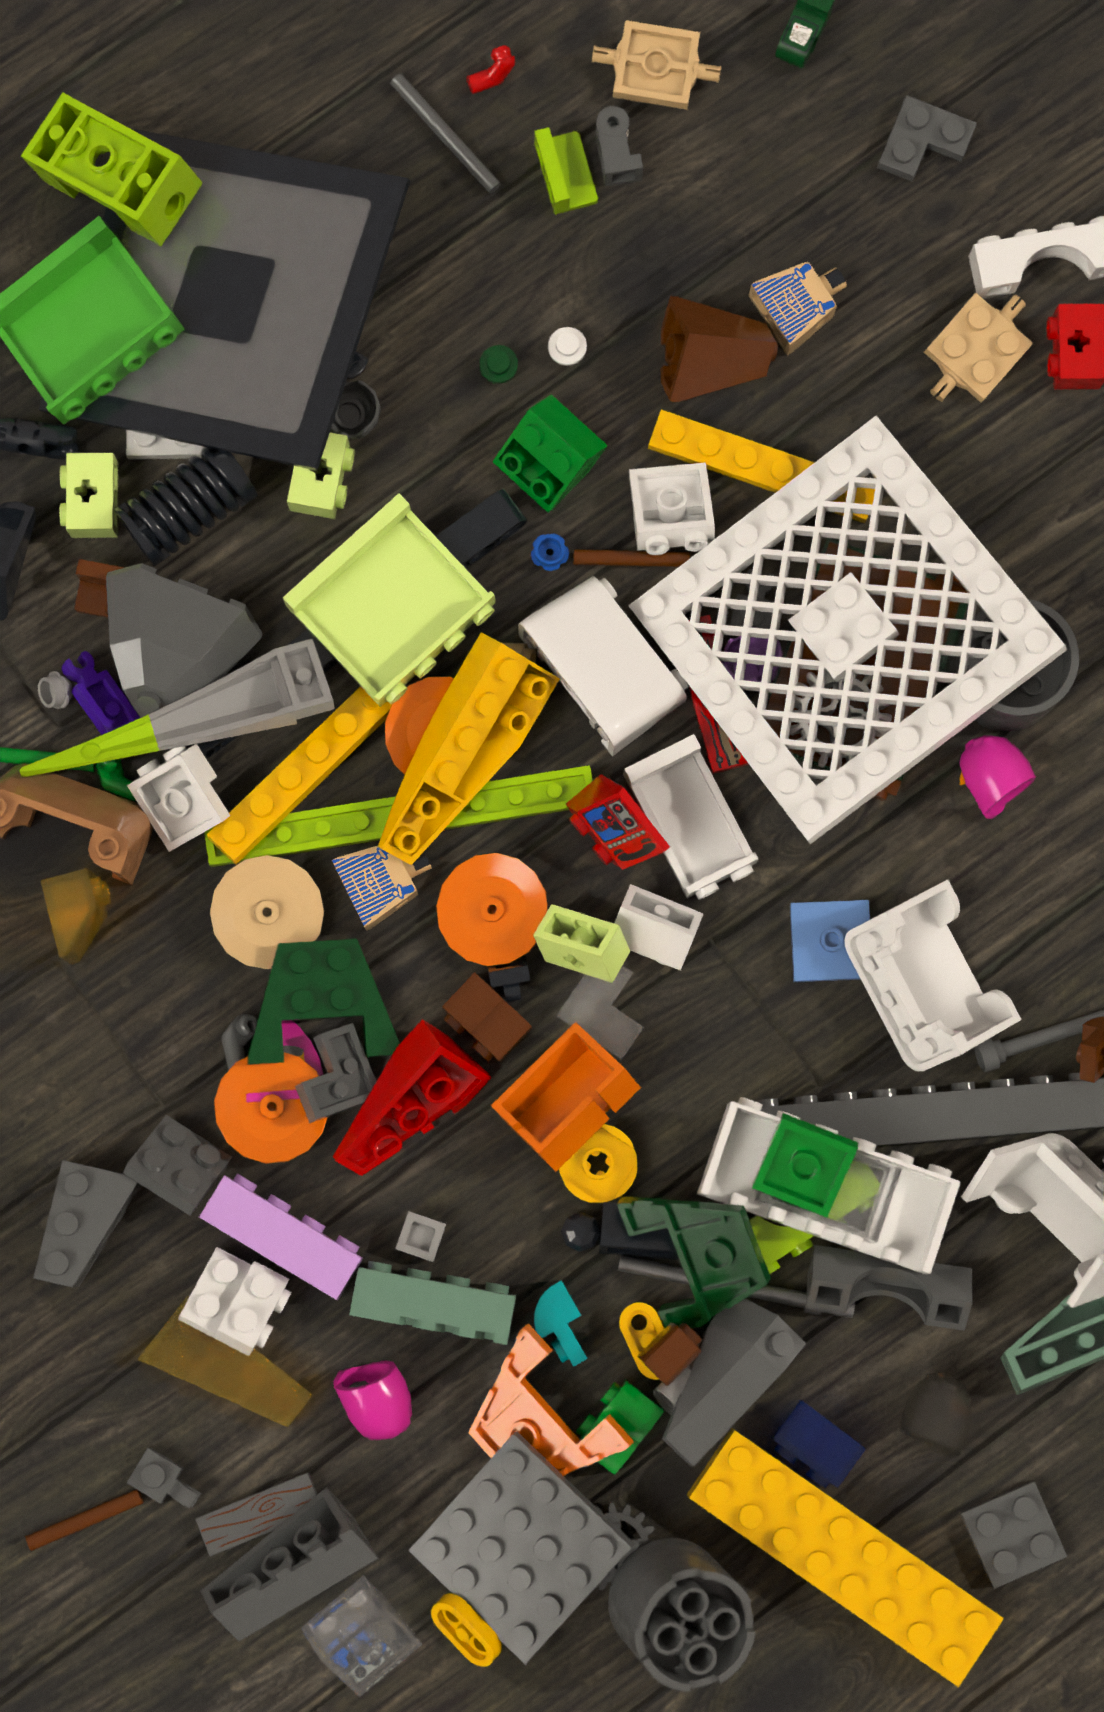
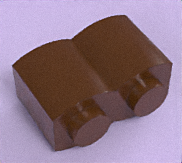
M475 972L442 1006L443 1010L447 1013L443 1020L459 1035L464 1030L476 1040L472 1047L487 1062L494 1057L501 1063L532 1030V1026Z
M671 1322L637 1357L668 1387L702 1353L697 1346L702 1339L686 1323L682 1322L677 1326Z

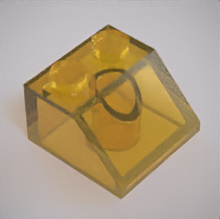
M88 868L41 880L59 957L71 965L79 963L107 917L105 905L111 904L106 882L102 881L100 876L97 877Z

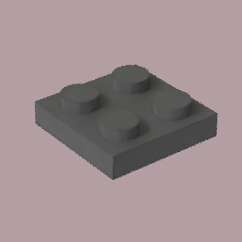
M166 1115L127 1163L123 1174L191 1216L226 1170L232 1156Z
M1029 1481L959 1512L993 1589L1067 1557L1035 1481Z

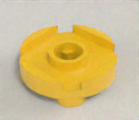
M604 1124L559 1169V1173L566 1188L577 1198L590 1203L609 1202L622 1196L633 1184L637 1174V1155L627 1135L616 1127ZM600 1153H604L607 1156L605 1163L609 1166L608 1171L605 1173L599 1170L596 1175L592 1174L589 1171L591 1164L587 1161L589 1155L597 1157Z

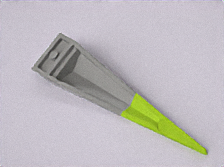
M313 639L275 648L182 699L106 734L26 765L19 771L21 777H28L297 724V719L334 710V702Z

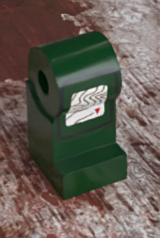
M797 0L793 13L779 41L775 57L803 69L827 24L834 0Z

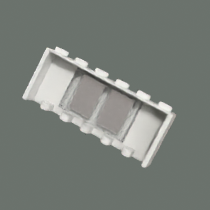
M742 1097L739 1098L738 1103L731 1101L727 1104L702 1177L698 1195L723 1204L744 1205L746 1212L922 1274H931L961 1182L950 1178L952 1171L933 1164H929L928 1169L912 1165L914 1158L909 1155L891 1151L890 1156L875 1152L876 1144L853 1137V1141L858 1142V1149L830 1213L826 1218L752 1188L753 1180L782 1113L798 1119L801 1118L783 1111H777L776 1116L761 1111L762 1104ZM815 1124V1126L838 1134L837 1130L820 1124Z

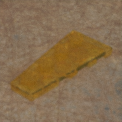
M190 1296L184 1299L137 1359L286 1427L290 1426L314 1395L256 1348H253L250 1356H247L178 1320Z

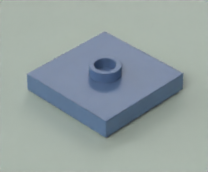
M869 900L790 903L793 982L861 980L847 954L844 939L846 933L851 929L870 920Z

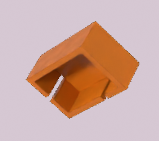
M575 1022L491 1107L557 1172L610 1119L605 1113L610 1108L616 1113L641 1087L612 1055Z

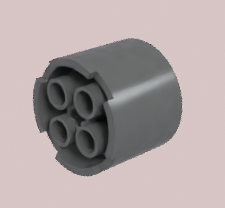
M1028 599L1062 640L1067 650L975 719L978 725L991 730L1007 732L1030 727L1044 718L1072 687L1079 666L1077 640L1066 620L1054 609L1041 602ZM983 610L975 617V621L992 622ZM973 631L971 648L990 649L993 632ZM964 633L955 646L962 647ZM1002 634L1000 637L999 647L1002 646L1005 642H1007V640ZM950 656L947 673L958 674L959 656ZM969 657L967 671L983 659Z
M666 1538L643 1545L622 1563L613 1578L609 1591L608 1607L614 1629L647 1671L657 1681L669 1688L690 1692L691 1688L703 1687L719 1681L721 1684L731 1677L744 1663L755 1638L753 1613L750 1605L751 1600L747 1593L705 1549L693 1542L684 1539Z

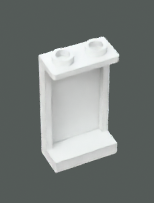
M695 734L625 768L623 775L641 810L670 846L664 852V855L686 898L696 894L698 900L718 891L717 883L731 877L733 882H736L754 872L752 865L757 863L758 857L755 852L751 851L700 752L701 746Z

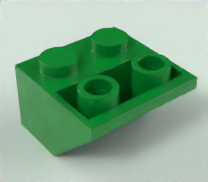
M551 394L529 408L492 462L549 513L591 470L608 445Z

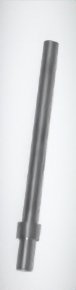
M624 1255L620 1257L618 1271L689 1285L683 1267ZM766 1285L748 1296L805 1308L804 1313L819 1316L821 1312L852 1318L855 1309V1302L846 1313L806 1307L807 1292Z

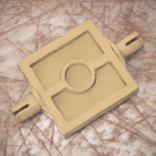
M625 20L623 38L618 44L617 50L594 45L592 62L614 65L616 78L613 98L680 109H688L690 91L696 79L719 83L721 66L699 63L697 49L700 32Z
M975 293L924 351L926 355L938 364L944 374L941 380L930 390L931 394L935 396L945 386L944 390L937 396V400L942 402L950 391L957 386L967 390L982 402L1033 344L1012 322L1016 315L1026 306L1025 302L1021 300L1011 310L1020 299L1019 296L1013 295L1000 311L993 308Z

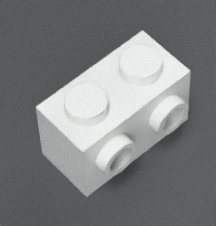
M630 884L614 924L620 926L630 951L681 971L703 913Z

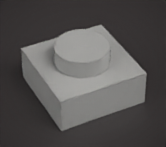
M408 1211L396 1249L434 1262L446 1224Z

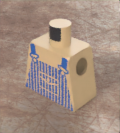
M804 262L752 283L749 297L786 355H789L834 316L837 306L832 295L846 288V282L836 267L819 277L811 264Z
M378 846L332 860L366 931L372 929L415 898L418 892L411 878L432 869L424 852L410 865L380 849Z

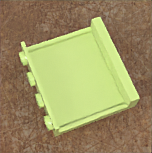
M400 493L283 597L286 607L379 707L387 701L391 705L399 700L408 690L405 684L415 675L419 678L425 676L436 665L437 662L434 660L436 656L444 649L448 652L454 650L465 639L466 636L463 632L473 623L477 626L481 625L495 611L492 608L495 604L494 593L492 591L488 593L411 511L410 504Z

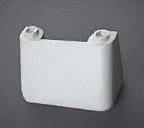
M592 576L529 615L518 624L519 637L524 643L528 644V648L538 649L537 656L542 662L545 661L555 676L560 678L559 681L589 718V723L593 729L600 726L597 728V731L603 738L601 743L613 757L686 702L687 696L684 690L688 688V684L676 669L669 671L616 603L614 598L617 597V593L612 585L605 578L598 580Z
M949 880L851 929L846 933L844 939L847 954L902 1059L907 1066L918 1072L925 1071L962 1055L1021 1020L1012 1000L1004 992L990 990L984 994L982 993L947 924L954 921L960 913L959 900Z

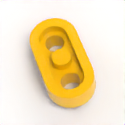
M635 1302L625 1307L619 1318L620 1330L639 1371L649 1379L659 1380L637 1356L664 1330V1327L653 1307L646 1303ZM640 1314L646 1318L647 1323L642 1330H636L632 1327L631 1320L635 1315Z
M445 1594L432 1607L431 1617L436 1627L471 1663L486 1667L501 1653L502 1644L498 1635L463 1598L455 1594Z

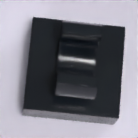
M522 956L510 964L488 966L491 987L503 985L506 1002L522 1000L519 982L530 981L526 956Z

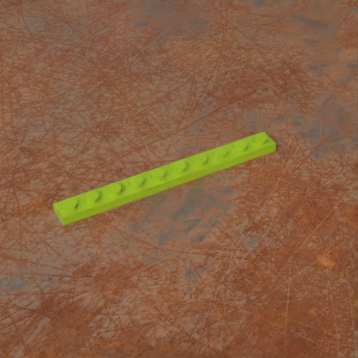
M590 765L488 781L444 830L569 810L565 804L593 781ZM396 796L289 813L239 863L246 859L265 855L279 857L378 841L381 839ZM214 827L205 831L209 866L216 867L234 864L208 839L207 834Z

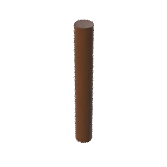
M574 549V565L679 567L690 559V552L667 551L661 555H651L647 551Z
M135 1489L26 1536L28 1547L31 1551L139 1506L144 1503L141 1492Z

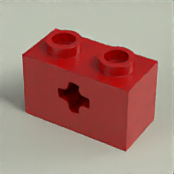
M1058 304L1052 317L1047 318L1046 325L1047 339L1053 340V354L1048 355L1047 361L1048 377H1054V389H1100L1104 383V304ZM1076 341V347L1082 350L1080 352H1075V347L1073 345H1069L1070 342Z

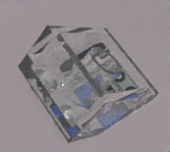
M364 1575L301 1627L319 1659L359 1697L422 1645L385 1596Z

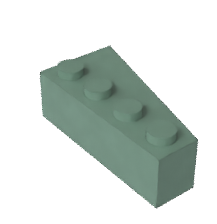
M368 1261L367 1268L358 1267L349 1315L399 1325L407 1324L425 1330L451 1332L458 1336L473 1339L493 1340L494 1343L508 1344L516 1295L508 1294L510 1286L486 1282L485 1289L469 1287L470 1279L447 1275L446 1282L430 1280L431 1272L413 1268L407 1269V1275L391 1273L392 1265Z

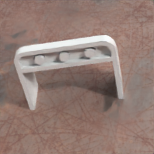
M1055 1133L1045 1134L991 1150L961 1198L965 1202H969L990 1195L995 1200L996 1205L1006 1213L1022 1214L1030 1211L1081 1261L1074 1271L1078 1286L1066 1303L1073 1308L1104 1297V1172L1070 1140Z

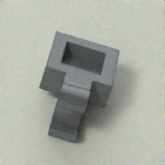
M151 1447L147 1448L127 1484L160 1504L164 1503L169 1494L182 1505L191 1508L194 1507L201 1495V1492L178 1479L184 1469L182 1466Z

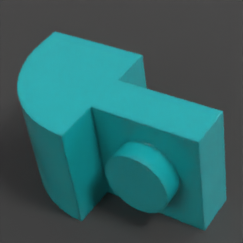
M560 1280L550 1286L540 1297L535 1308L534 1324L535 1330L541 1338L552 1332L555 1333L557 1339L551 1342L562 1363L570 1360L574 1367L585 1361L587 1357L567 1323L578 1318L581 1314Z

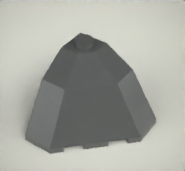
M143 563L107 573L106 587L110 648L122 689L140 718L221 679L262 638L263 633L246 604L231 598L229 603L207 595L208 589L179 578L178 583L155 574L157 569Z

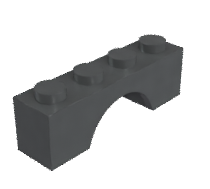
M814 1245L808 1269L806 1307L846 1313L849 1307L861 1298L874 1295L889 1296L899 1299L914 1308L921 1316L925 1325L965 1331L972 1306V1268L934 1263L931 1274H922L859 1251Z

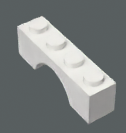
M1104 216L1094 218L1089 221V224L1075 226L1073 222H1067L1054 226L1051 231L1038 233L1036 229H1027L1016 233L1015 237L1000 239V236L994 235L978 240L977 244L973 245L969 254L976 293L983 299L1015 293L1021 282L1023 271L1031 263L1047 257H1058L1073 262L1085 273L1089 280L1103 278Z

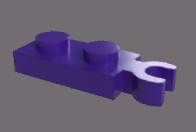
M87 651L81 652L77 659L82 665V669L75 667L70 659L64 662L61 667L63 674L67 679L77 682L71 693L101 735L140 718L108 671L104 670L98 674L94 670V659Z

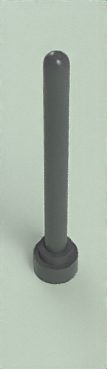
M1104 1010L1004 1042H1000L999 1039L992 1041L989 1038L974 1047L978 1064L984 1073L1000 1068V1063L1006 1062V1057L1081 1034L1083 1024L1091 1019L1104 1016Z

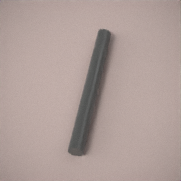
M401 73L396 75L390 82L392 87L488 193H494L501 183Z

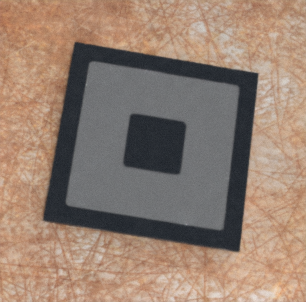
M133 129V131L180 155L203 182L161 247L133 232L113 210L106 207L103 220L119 237L185 330L177 335L172 344L159 349L150 356L140 369L130 372L117 382L111 392L98 397L89 404L84 412L75 419L317 471L410 180L400 176ZM42 397L38 409L41 412L51 414L46 408L48 404Z

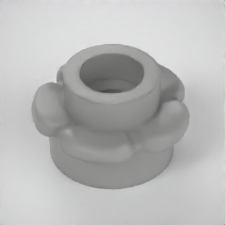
M52 671L48 677L41 678L38 683L39 698L47 708L54 707L55 709L67 707L73 695L71 693L73 690L72 684L69 679L61 676L59 672Z

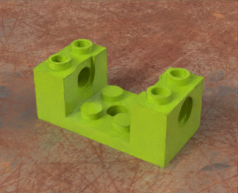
M65 93L61 94L21 155L47 184L72 198H75L78 192L106 206L113 210L133 232L160 247L203 184L180 155ZM110 152L109 161L103 166L96 167L95 162L98 156Z

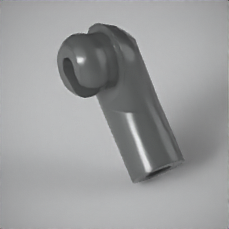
M241 1014L235 1017L222 1034V1044L228 1071L235 1062L245 1058L244 1046L254 1035L257 1018L251 1014Z

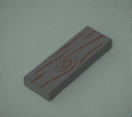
M307 1472L195 1518L209 1556L274 1531L313 1499L317 1492L310 1474Z

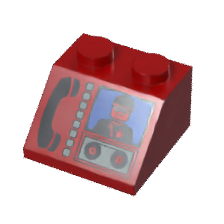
M602 774L565 804L573 813L569 821L582 836H585L587 833L596 843L592 850L605 865L611 862L623 870L664 853L670 848L626 789Z

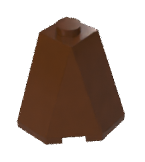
M670 296L661 327V345H665V359L668 366L663 365L661 367V384L671 402H680L765 377L770 362H774L776 359L777 341L774 339L766 323L680 297Z

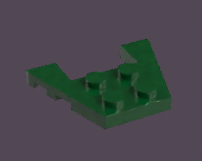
M357 939L277 944L247 1057V1065L283 1063L282 1021L362 1016L366 1057L390 1056L394 1053L400 1042Z
M622 1197L617 1203L629 1237L663 1228L668 1229L694 1295L693 1298L662 1304L658 1312L664 1328L671 1322L677 1326L683 1322L691 1329L699 1328L709 1322L714 1315L726 1308H731L768 1284L771 1276L744 1205L639 1197Z

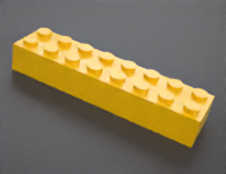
M733 1428L730 1429L687 1493L691 1500L958 1687L1004 1619Z

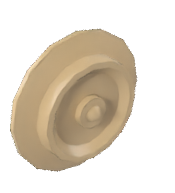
M265 855L246 859L225 873L214 890L210 916L214 935L226 953L244 965L271 969L278 943L316 941L321 931L324 908L320 890L306 870L289 859Z

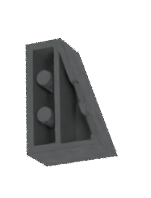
M62 1160L33 1278L68 1287H80L106 1245V1241L118 1222L121 1221L126 1213V1209L142 1185L125 1174Z

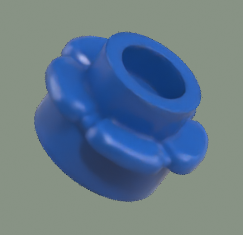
M553 533L543 534L533 542L534 550L531 551L532 561L537 566L541 565L546 571L559 569L560 564L565 563L569 557V549L565 546V540L560 535ZM548 549H552L554 552L550 556L546 554Z

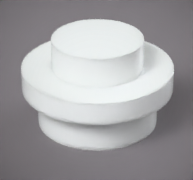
M563 327L556 330L551 335L548 344L549 354L552 359L564 366H571L580 362L585 356L587 348L586 339L583 334L572 327Z

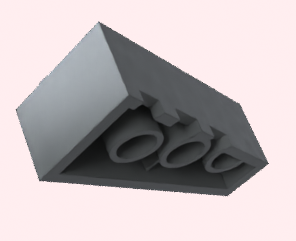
M326 1487L203 1588L201 1593L214 1617L238 1641H241L375 1561L378 1557L354 1516Z

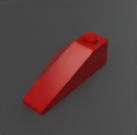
M422 1019L395 1049L333 1155L334 1160L360 1176L365 1175L402 1149V1142L420 1130L424 1135L433 1129V1121L450 1110L455 1114L464 1108L486 1085L491 1076L447 1034Z

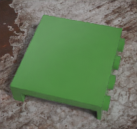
M100 216L86 225L0 294V337L48 404L46 406L47 410L63 424L79 417L89 404L98 397L111 392L117 382L130 372L140 369L149 357L159 349L172 344L177 335L185 330L119 237Z

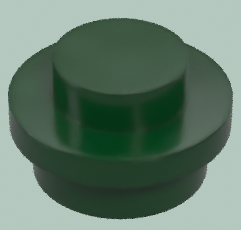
M495 345L483 352L480 358V371L486 380L495 384H503L515 376L518 369V360L510 348L503 345Z

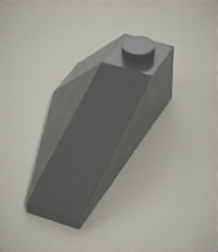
M746 1298L731 1308H726L714 1315L707 1323L703 1333L705 1337L700 1347L702 1353L690 1366L691 1373L683 1393L678 1397L662 1438L690 1467L696 1465L784 1372L806 1345L778 1315Z

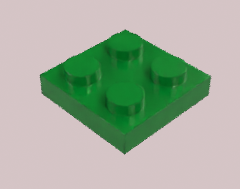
M782 1113L753 1180L752 1188L827 1218L857 1152L858 1142Z

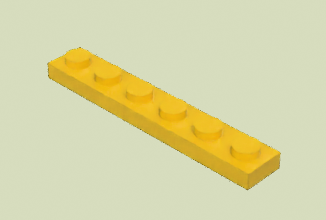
M664 410L660 411L648 445L650 450L691 464L706 463L708 470L775 493L815 463ZM857 488L855 503L872 505L875 489ZM847 491L833 502L846 503ZM833 512L842 516L844 515V513ZM865 514L852 515L853 520L866 523L868 515Z
M360 686L229 812L230 817L217 824L207 834L208 839L237 865L386 720L391 708L390 703L387 701L379 707Z

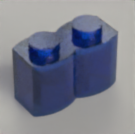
M800 1399L771 1437L778 1443L774 1451L792 1464L797 1459H800L810 1467L806 1475L825 1489L830 1483L838 1488L866 1450L861 1444Z

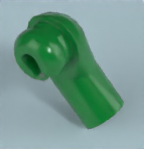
M121 759L96 763L101 785L105 790L130 801L137 802L127 787L133 780L125 778Z

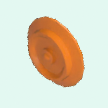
M427 677L407 686L408 690L391 705L385 721V745L394 765L404 775L425 730L452 683L453 677Z
M491 853L473 856L456 866L442 884L436 908L439 929L451 949L467 961L485 966L510 964L530 952L536 944L533 935L548 911L546 890L535 871L518 858Z
M285 1052L283 1063L247 1065V1057L235 1062L221 1079L214 1100L216 1124L226 1143L243 1157L265 1164L288 1162L309 1151L323 1134L327 1117L309 1123L300 1099L282 1100L279 1096L270 1094L263 1097L261 1102L246 1103V1094L296 1090L295 1086L319 1077L317 1071L300 1057Z

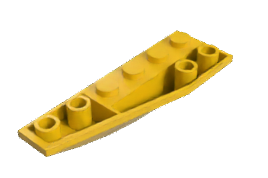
M481 632L422 736L392 805L378 847L412 865L518 750L560 678Z

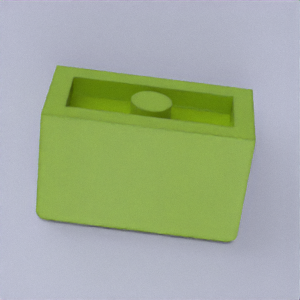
M549 127L534 131V145L554 214L596 204L598 197L579 133L574 131L552 137Z

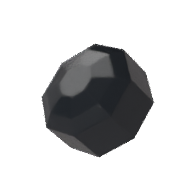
M583 1212L567 1217L561 1230L566 1246L579 1252L594 1247L601 1233L596 1219Z

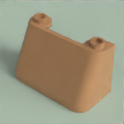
M28 764L15 765L0 777V838L5 839L7 832L14 827L26 826L30 828L36 811L44 812L94 830L88 847L90 858L101 868L112 871L114 879L133 885L153 832L152 824L138 803L52 772L21 777L19 770Z

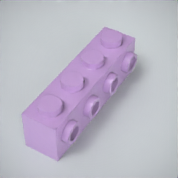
M238 1173L234 1179L224 1176L199 1218L338 1300L363 1260V1257L356 1254L359 1246L341 1235L338 1236L336 1241L324 1235L322 1232L326 1226L306 1214L302 1220L289 1214L288 1211L291 1205L273 1194L269 1196L268 1200L256 1194L254 1191L257 1185Z

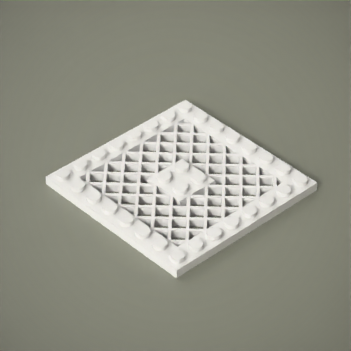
M877 416L873 417L629 605L643 626L810 844L1067 650L1062 640ZM869 473H871L874 478H864V477L867 476ZM857 488L875 489L873 505L855 503ZM884 490L898 507L882 505ZM847 491L846 503L833 502ZM826 511L844 513L841 529L823 527ZM816 515L814 526H802ZM852 515H871L869 531L851 530ZM880 516L898 517L896 533L877 532ZM907 518L921 535L905 534ZM795 535L813 537L810 553L792 551ZM822 537L840 539L837 555L819 553ZM785 539L783 550H772L775 545ZM848 540L867 541L865 556H846ZM875 543H894L892 559L873 558ZM903 544L921 545L919 562L900 560ZM930 547L944 564L928 563ZM764 559L781 560L779 577L761 575ZM791 561L808 563L806 579L788 577ZM754 562L752 574L740 573ZM817 563L835 565L833 581L815 580ZM844 566L863 567L860 583L851 572L842 578ZM871 568L890 570L887 586L869 584ZM899 570L917 572L915 588L896 587ZM926 573L945 574L943 591L924 589ZM953 576L957 578L968 593L951 591ZM733 583L750 584L748 600L730 599ZM759 585L777 586L774 603L757 601ZM723 586L721 598L709 597ZM786 587L804 589L801 605L784 604ZM813 590L825 591L811 602ZM870 595L886 596L883 612ZM894 597L913 598L911 615L892 613ZM922 599L941 601L939 617L919 616ZM949 602L969 603L966 620L947 618ZM977 604L992 622L975 621ZM702 606L719 608L717 624L699 623ZM728 609L746 610L743 627L726 625ZM692 610L691 618L689 621L686 618L685 614ZM755 611L773 613L770 629L752 628ZM782 613L794 614L788 621L795 631L779 630ZM892 623L909 625L907 642L893 640L899 636V633ZM918 626L937 627L934 644L915 642ZM945 628L965 630L962 647L943 645ZM973 631L993 632L990 649L971 648ZM699 633L715 634L712 650ZM1002 634L1007 640V642H1005L1002 646L999 647L1000 637ZM724 635L742 636L739 653L721 652ZM751 637L768 639L766 656L748 654ZM777 640L795 641L793 658L775 657ZM804 642L819 661L802 659ZM886 650L905 651L902 668L883 667ZM877 652L875 666L861 665ZM914 652L933 654L930 671L911 669ZM941 655L960 657L958 674L939 672ZM969 657L983 659L967 671ZM720 661L737 663L734 679ZM746 664L764 665L761 682L744 681ZM773 666L791 668L788 685L770 683ZM800 669L818 670L816 687L797 686ZM827 672L836 683L845 677L843 690L825 688ZM854 674L873 676L870 693L852 691ZM882 676L901 678L898 695L879 694ZM909 679L928 681L926 698L907 696ZM937 682L951 683L935 696ZM743 690L759 692L757 708ZM769 693L787 694L784 711L766 710ZM796 695L814 697L811 714L793 712ZM823 698L841 700L839 717L820 715ZM850 701L869 702L866 720L848 718ZM878 703L896 705L894 722L875 721ZM905 706L920 707L903 720ZM765 719L782 721L780 738ZM791 722L809 724L807 741L789 739ZM818 725L837 726L834 744L816 742ZM846 727L865 729L862 747L843 745ZM873 730L888 731L871 744ZM788 749L805 750L803 768ZM814 751L833 753L830 771L811 769ZM842 754L855 755L853 759L839 768ZM810 778L822 779L824 781L816 786Z

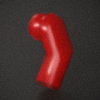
M503 45L492 50L491 58L494 64L490 68L466 76L472 94L495 87L505 80L515 66V56L511 55V50L508 46Z

